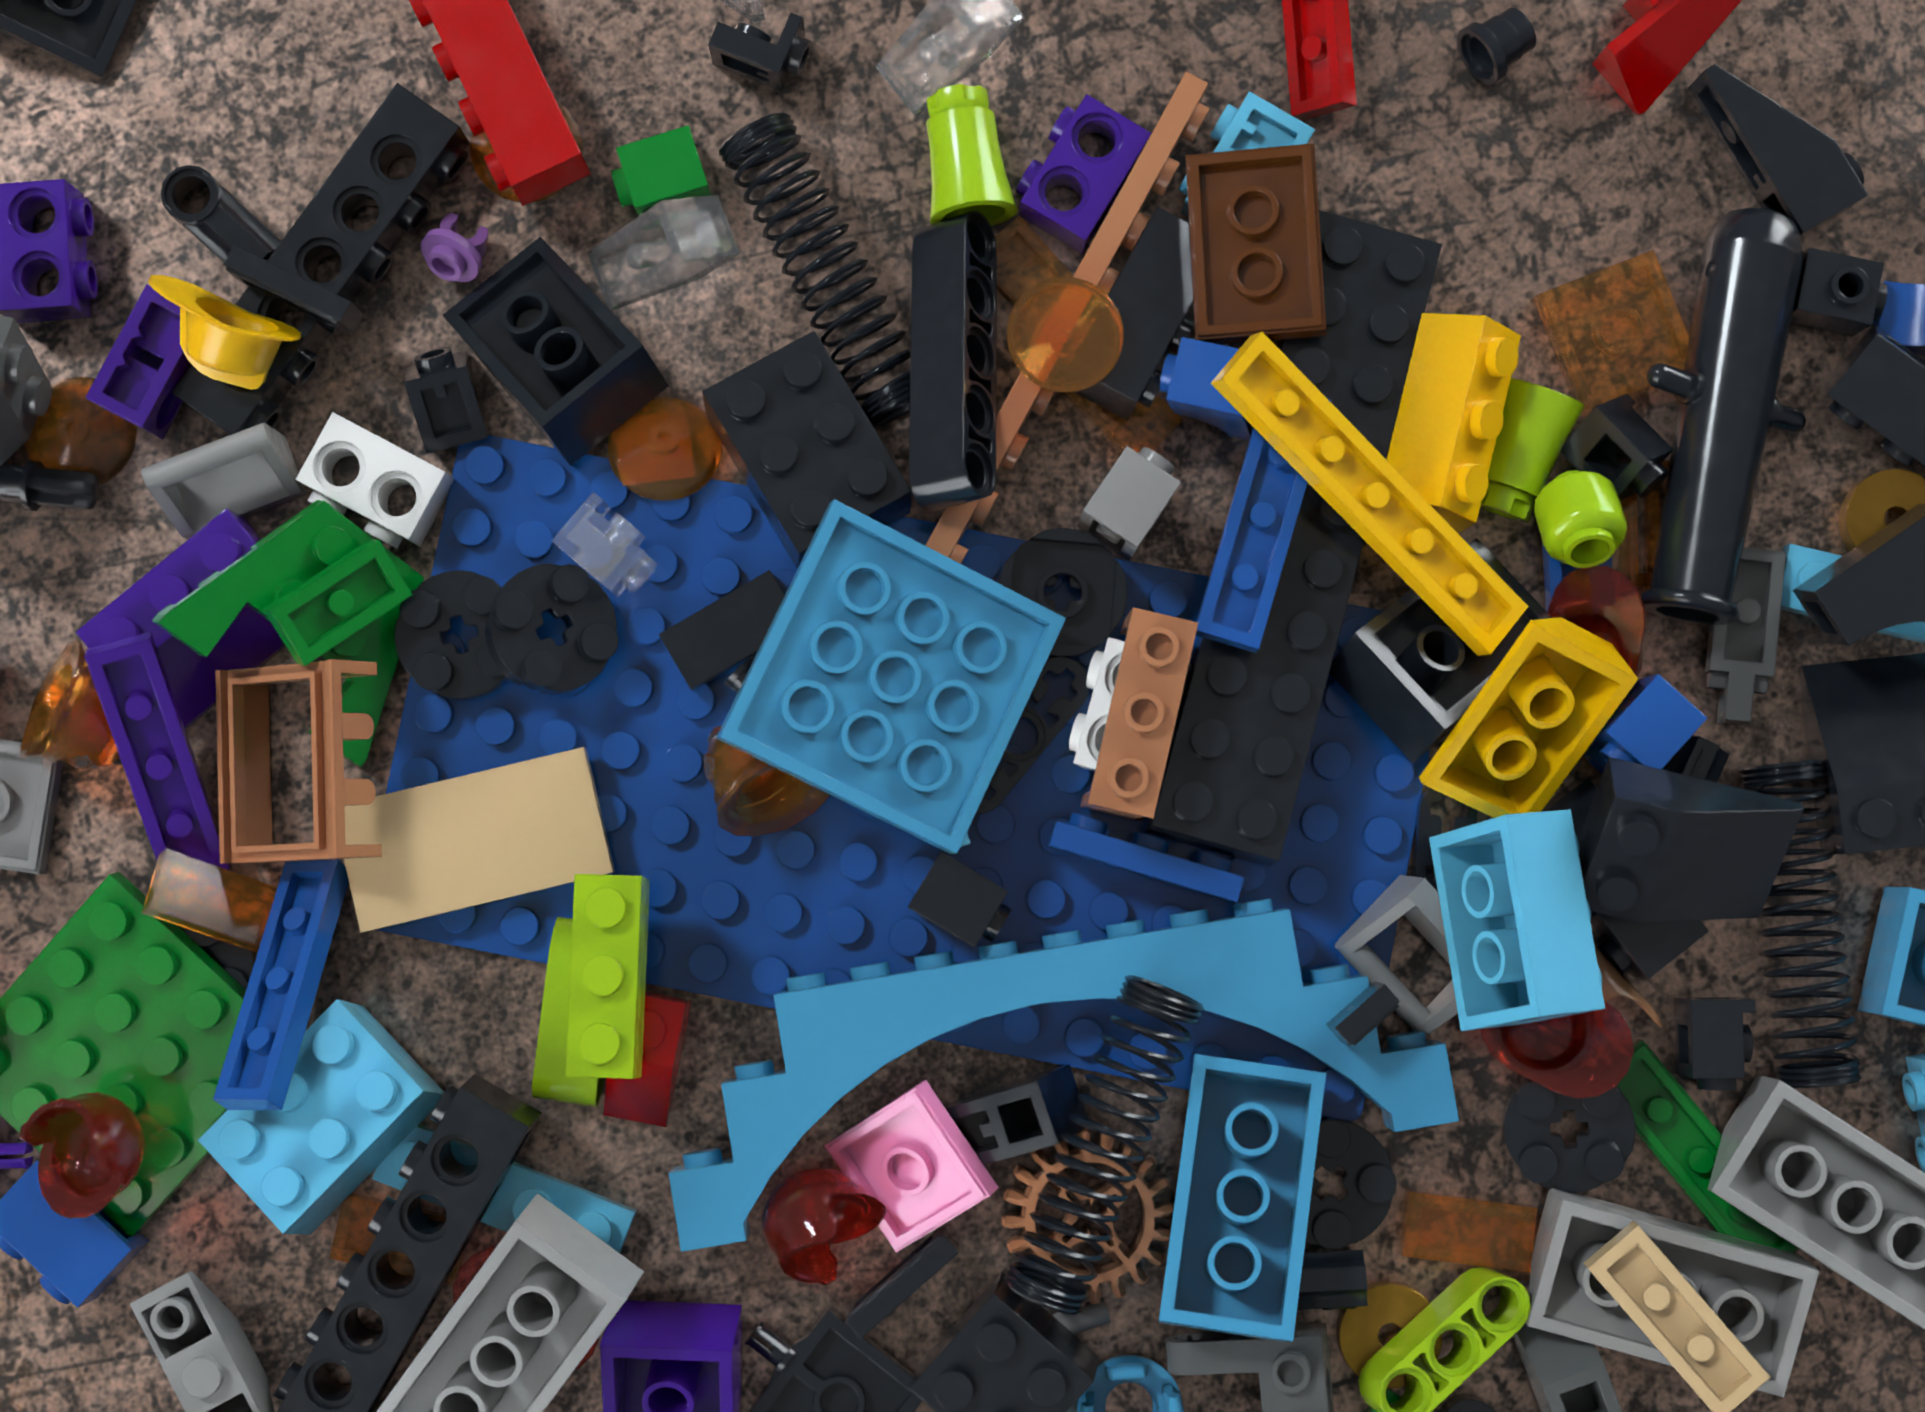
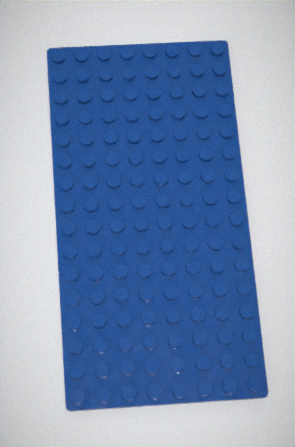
M488 435V438L458 445L452 473L454 481L448 492L431 577L448 571H472L495 580L502 587L513 576L532 566L540 564L577 565L584 569L588 576L601 586L611 601L617 621L618 648L597 677L576 690L557 695L539 693L541 691L530 689L524 684L517 685L508 679L498 690L476 699L456 700L422 688L410 675L386 794L581 747L587 748L615 873L606 875L643 876L650 880L646 963L647 984L776 1009L773 995L777 992L788 991L786 978L824 972L826 984L852 980L850 971L852 967L888 962L890 973L916 969L914 957L952 951L954 963L980 959L979 946L1016 940L1018 952L1044 948L1042 936L1073 930H1080L1083 942L1107 938L1105 925L1144 919L1145 930L1149 931L1171 927L1169 917L1171 914L1208 909L1209 920L1235 916L1233 904L1271 898L1273 910L1281 908L1290 909L1303 983L1311 982L1309 970L1328 966L1348 964L1350 975L1359 974L1335 948V944L1399 875L1407 874L1416 826L1417 806L1423 788L1419 776L1427 766L1429 751L1412 763L1330 673L1280 861L1271 866L1146 832L1149 821L1147 817H1143V821L1140 822L1080 808L1083 794L1091 790L1095 772L1073 763L1076 752L1069 750V739L1078 713L1087 714L1093 689L1090 688L1084 703L999 806L988 813L975 814L967 831L971 844L960 847L957 854H949L716 739L737 696V693L731 687H728L725 681L742 663L692 691L659 636L663 631L768 570L773 574L784 595L786 594L797 568L748 486L700 476L622 486L619 460L585 454L570 466L555 448ZM902 517L888 525V527L926 545L937 523ZM967 529L959 543L961 546L969 549L962 565L999 583L1006 561L1026 540ZM1115 558L1125 574L1127 600L1121 621L1108 637L1125 641L1126 635L1120 634L1124 619L1133 607L1196 622L1209 576ZM1057 576L1055 586L1044 587V598L1054 601L1055 610L1067 611L1069 602L1080 601V590L1070 587V577ZM1347 603L1333 659L1355 632L1383 610ZM548 612L541 613L544 623L536 629L538 637L541 640L552 638L556 646L562 645L564 643L562 633L567 629L564 621L561 618L554 619ZM462 617L452 621V629L444 634L445 643L454 644L458 649V653L469 651V640L478 637L477 626L465 625ZM1197 635L1195 636L1194 645H1193V649H1192V653H1191V658H1190V663L1192 662V658H1193V655H1194L1195 647H1196V644H1197V640H1198V636H1197ZM1107 639L1102 645L1080 656L1070 658L1077 661L1088 674L1094 653L1096 651L1104 652ZM1064 670L1059 676L1052 674L1050 671L1047 672L1042 678L1049 686L1046 694L1037 704L1030 695L1026 707L1038 712L1043 717L1047 726L1052 728L1058 721V717L1048 714L1047 711L1060 697H1064L1069 701L1075 698L1076 693L1070 687L1075 677L1067 670ZM1020 717L1006 750L1013 754H1025L1035 747L1038 733L1035 725L1030 720ZM710 733L711 735L715 734L713 739L710 741V746H708V736L710 735ZM705 755L707 758H711V760H706V762L709 761L711 763L713 778L705 772L706 769L704 770ZM1001 759L994 775L1002 768L1006 776L1010 778L1017 771L1018 767ZM990 785L984 794V798L988 801L996 793ZM1071 813H1076L1108 823L1106 835L1131 842L1133 832L1135 831L1169 841L1171 843L1167 854L1192 861L1195 850L1229 859L1233 861L1229 873L1245 877L1238 902L1222 900L1047 847L1054 822L1060 821L1069 824ZM941 851L1008 891L1002 903L1012 910L993 942L981 937L974 948L908 908ZM574 882L377 929V931L547 964L550 941L557 917L573 919ZM1398 919L1366 943L1388 968L1390 966ZM1101 998L1031 1005L978 1019L931 1038V1040L1063 1066L1070 1064V1067L1138 1080L1129 1074L1096 1062L1093 1056L1096 1054L1102 1055L1129 1068L1145 1073L1170 1076L1140 1056L1102 1041V1035H1109L1134 1047L1157 1054L1178 1056L1156 1041L1111 1022L1108 1016L1116 1015L1139 1026L1165 1034L1185 1036L1163 1021L1139 1009L1123 1004L1117 999ZM1205 1010L1200 1012L1202 1016L1198 1018L1199 1023L1197 1024L1175 1021L1190 1032L1193 1040L1186 1043L1168 1041L1182 1052L1185 1060L1178 1063L1163 1062L1174 1071L1176 1080L1169 1083H1155L1190 1090L1195 1054L1326 1073L1321 1116L1349 1122L1355 1121L1361 1116L1365 1095L1341 1074L1301 1048L1258 1027Z

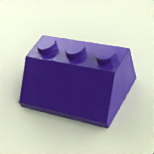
M227 508L75 632L88 649L152 632L185 729L216 704L215 670L261 667L286 647L272 623L247 604H245L207 657L197 654L152 621L158 612L170 604L174 605L197 589L199 583L216 571L224 570L251 550V546L263 539L245 517Z

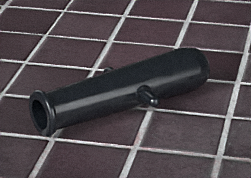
M1756 207L1731 210L1714 224L1703 246L1685 368L1681 370L1666 364L1657 363L1652 365L1647 372V380L1652 387L1675 394V398L1679 403L1672 445L1674 450L1671 452L1651 588L1642 592L1638 597V601L1644 610L1661 617L1704 625H1725L1739 619L1740 612L1736 604L1732 602L1768 429L1772 427L1787 433L1796 434L1802 431L1806 424V418L1800 410L1780 404L1776 397L1804 260L1801 237L1794 221L1773 210Z

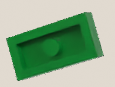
M370 539L265 607L263 611L296 663L306 666L413 594L380 540Z

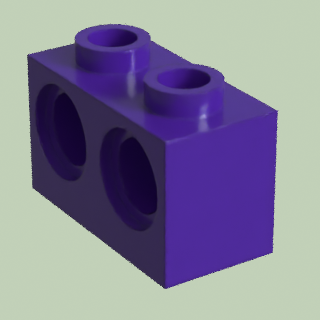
M1088 94L1085 95L1076 111L1066 106L1048 136V139L1055 143L1044 164L1036 159L1030 163L1015 190L1016 193L1023 196L1020 201L1019 217L1083 254L1107 216L1152 133ZM1098 133L1110 141L1112 151L1103 157H1091L1081 150L1078 141L1087 134ZM1067 186L1078 194L1080 203L1072 210L1059 211L1050 206L1045 195L1054 187Z
M65 179L0 184V315L12 317L16 323L91 318L90 299L97 297L98 279L93 262L87 260L86 236L93 235L94 215L89 199L84 198L83 193ZM54 207L55 219L51 227L44 232L34 233L33 223L37 214L46 208ZM57 269L59 272L57 287L48 295L38 296L37 283L40 277L49 270Z
M146 284L85 397L106 411L161 439L165 438L184 402L171 392L192 365L187 360L180 345V307L165 299L153 290L151 286Z

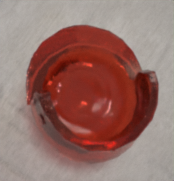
M101 1092L83 1093L44 1104L31 1114L20 1130L19 1137L21 1140L32 1146L43 1144L38 1164V1180L42 1195L53 1211L69 1219L87 1218L99 1212L132 1183L139 1172L144 1158V1134L135 1113L123 1101Z
M807 1168L787 1176L775 1187L767 1199L764 1208L762 1232L765 1241L776 1255L784 1274L797 1281L827 1285L837 1279L836 1271L838 1268L837 1258L830 1250V1245L849 1241L867 1234L885 1218L886 1208L877 1198L860 1189L857 1183L846 1174L831 1168Z

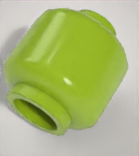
M1578 470L1564 472L1544 486L1535 499L1534 514L1543 546L1551 558L1561 563L1569 564L1576 568H1589L1600 565L1611 558L1625 539L1627 522L1618 493L1611 480L1599 473Z

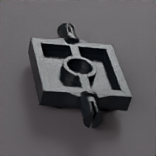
M828 1307L807 1335L796 1340L792 1345L769 1329L762 1321L745 1342L746 1345H749L775 1366L769 1385L752 1405L749 1412H915L923 1400L909 1389L915 1374L866 1335L859 1339L845 1322L846 1319L831 1307Z

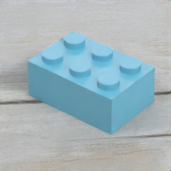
M1571 809L1505 814L1429 837L1461 1031L1527 1024L1605 1009L1602 992V974L1597 963L1590 923L1591 910L1585 894L1579 860V841L1574 831Z
M336 999L305 1031L283 1109L227 1110L198 1141L282 1234L311 1235L434 1110L444 1091L363 1005Z

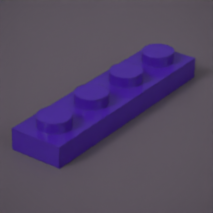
M152 632L86 649L84 657L167 892H173L231 875V863L220 864L219 827Z

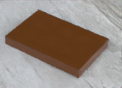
M1315 144L1185 155L1196 340L1219 345L1245 343L1251 335L1263 332L1270 340L1327 336Z

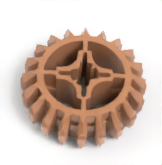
M1087 1128L1075 1134L1080 1138L1090 1141ZM1101 1133L1098 1146L1117 1153L1112 1151L1114 1137ZM1065 1141L1054 1145L1058 1153L1069 1155L1085 1163H1099L1110 1166L1121 1172L1119 1176H1131L1123 1167L1109 1158L1096 1155L1078 1147L1068 1149ZM1123 1143L1117 1154L1134 1156L1136 1152ZM1043 1149L1030 1152L1033 1160L1039 1165L1035 1172L1021 1164H1016L1013 1168L1014 1176L1027 1184L1025 1191L1016 1188L1004 1189V1200L1011 1204L1020 1205L1021 1211L1003 1214L1001 1216L1003 1227L1010 1229L1022 1228L1023 1232L1031 1231L1037 1233L1035 1221L1032 1220L1029 1213L1035 1212L1039 1198L1038 1193L1042 1192L1048 1182L1055 1189L1059 1197L1074 1203L1071 1196L1067 1193V1189L1050 1182L1045 1175L1052 1172L1072 1179L1064 1171L1068 1166L1056 1161L1054 1156L1048 1158ZM1151 1154L1144 1156L1145 1159L1137 1162L1135 1165L1132 1162H1127L1134 1169L1137 1178L1130 1182L1119 1183L1126 1188L1128 1194L1136 1188L1141 1206L1140 1223L1135 1237L1127 1246L1113 1228V1222H1105L1111 1229L1113 1238L1097 1243L1112 1259L1093 1265L1097 1277L1091 1281L1082 1282L1087 1284L1088 1298L1091 1304L1100 1303L1101 1291L1099 1283L1108 1281L1115 1297L1118 1299L1124 1297L1126 1291L1120 1276L1127 1272L1131 1274L1136 1283L1144 1285L1148 1281V1277L1137 1264L1142 1257L1158 1266L1162 1265L1165 1260L1163 1254L1150 1244L1152 1239L1169 1242L1171 1229L1165 1225L1156 1224V1218L1172 1216L1174 1203L1169 1201L1155 1202L1154 1200L1155 1196L1165 1193L1171 1185L1167 1177H1157L1146 1181L1145 1177L1158 1164ZM1107 1181L1097 1188H1090L1101 1194L1123 1196L1117 1188ZM1073 1192L1080 1202L1088 1199L1090 1206H1092L1094 1200H1097ZM1125 1200L1122 1201V1202H1112V1203H1113L1117 1208H1119L1120 1205H1122V1204L1125 1202ZM1105 1205L1100 1207L1098 1211L1099 1215L1114 1216V1213ZM1064 1212L1060 1220L1073 1225L1079 1217ZM1086 1223L1083 1229L1077 1228L1085 1234L1103 1236L1097 1228L1089 1230ZM1054 1230L1047 1236L1068 1248L1079 1242H1086ZM1022 1233L1011 1237L1006 1242L1010 1253L1030 1248L1031 1254L1042 1257L1071 1274L1091 1275V1272L1084 1265L1066 1262L1057 1257V1254L1027 1242L1023 1238Z

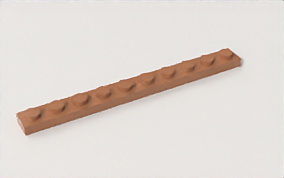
M1187 71L996 416V475L1001 466L1011 472L1016 466L1030 439L1020 433L1031 411L1040 416H1043L1060 384V382L1051 378L1060 358L1063 356L1069 360L1073 359L1090 328L1081 323L1092 301L1101 306L1103 305L1121 273L1111 267L1122 246L1133 251L1151 218L1141 213L1151 192L1163 197L1178 170L1180 162L1171 158L1181 138L1190 142L1194 141L1210 111L1209 107L1201 104L1208 82ZM993 491L992 495L986 498L946 508L925 546L962 564L969 549L959 544L971 522L979 527L983 526L999 493Z

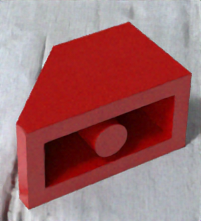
M645 991L642 1077L635 1079L606 1078L603 1115L667 1127L692 1000Z

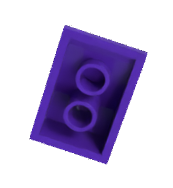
M626 1300L605 1328L600 1344L603 1412H741L743 1373L742 1305Z

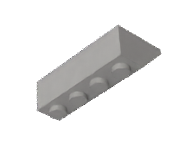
M1757 1075L1724 1127L1707 1190L1925 1330V1173L1783 1081Z
M1555 1188L1549 1189L1532 1251L1528 1293L1531 1309L1526 1321L1527 1326L1672 1366L1583 1264L1634 1220L1769 1374L1771 1378L1757 1390L1780 1397L1785 1396L1819 1275L1818 1269L1802 1256L1586 1195L1568 1193Z

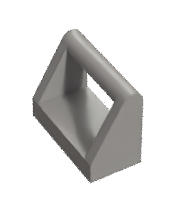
M265 422L141 469L146 487L180 535L186 539L192 537L226 508L247 518L307 495L304 485L295 480L299 472L285 436Z
M1399 875L1339 938L1335 948L1359 974L1368 976L1370 985L1374 981L1385 984L1400 1001L1398 1003L1399 1007L1395 1012L1413 1031L1424 1030L1426 1036H1428L1458 1014L1453 981L1451 980L1433 1001L1425 1007L1366 944L1404 915L1449 963L1437 890L1425 878Z

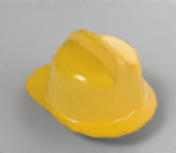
M161 274L151 275L148 280L153 290L180 307V345L187 360L200 373L211 379L250 390L258 389L265 382L282 341L292 342L300 340L301 332L296 328L281 321L251 313L194 284Z

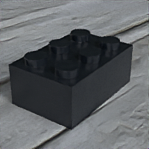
M815 330L702 391L707 419L797 569L829 503L834 499L886 526L910 513L911 488Z

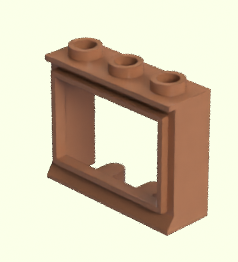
M1134 607L1124 619L1120 634L1126 635L1092 786L1089 792L1083 794L1080 808L1140 822L1143 821V817L1154 819L1199 622Z
M328 659L311 662L306 666L287 664L234 670H215L220 864L382 857V844H345V806L371 804L375 799L376 789L373 782L369 779L344 778L343 740L369 739L374 732V723L368 714L342 712L341 678L377 675V662ZM310 681L314 843L273 845L269 685Z

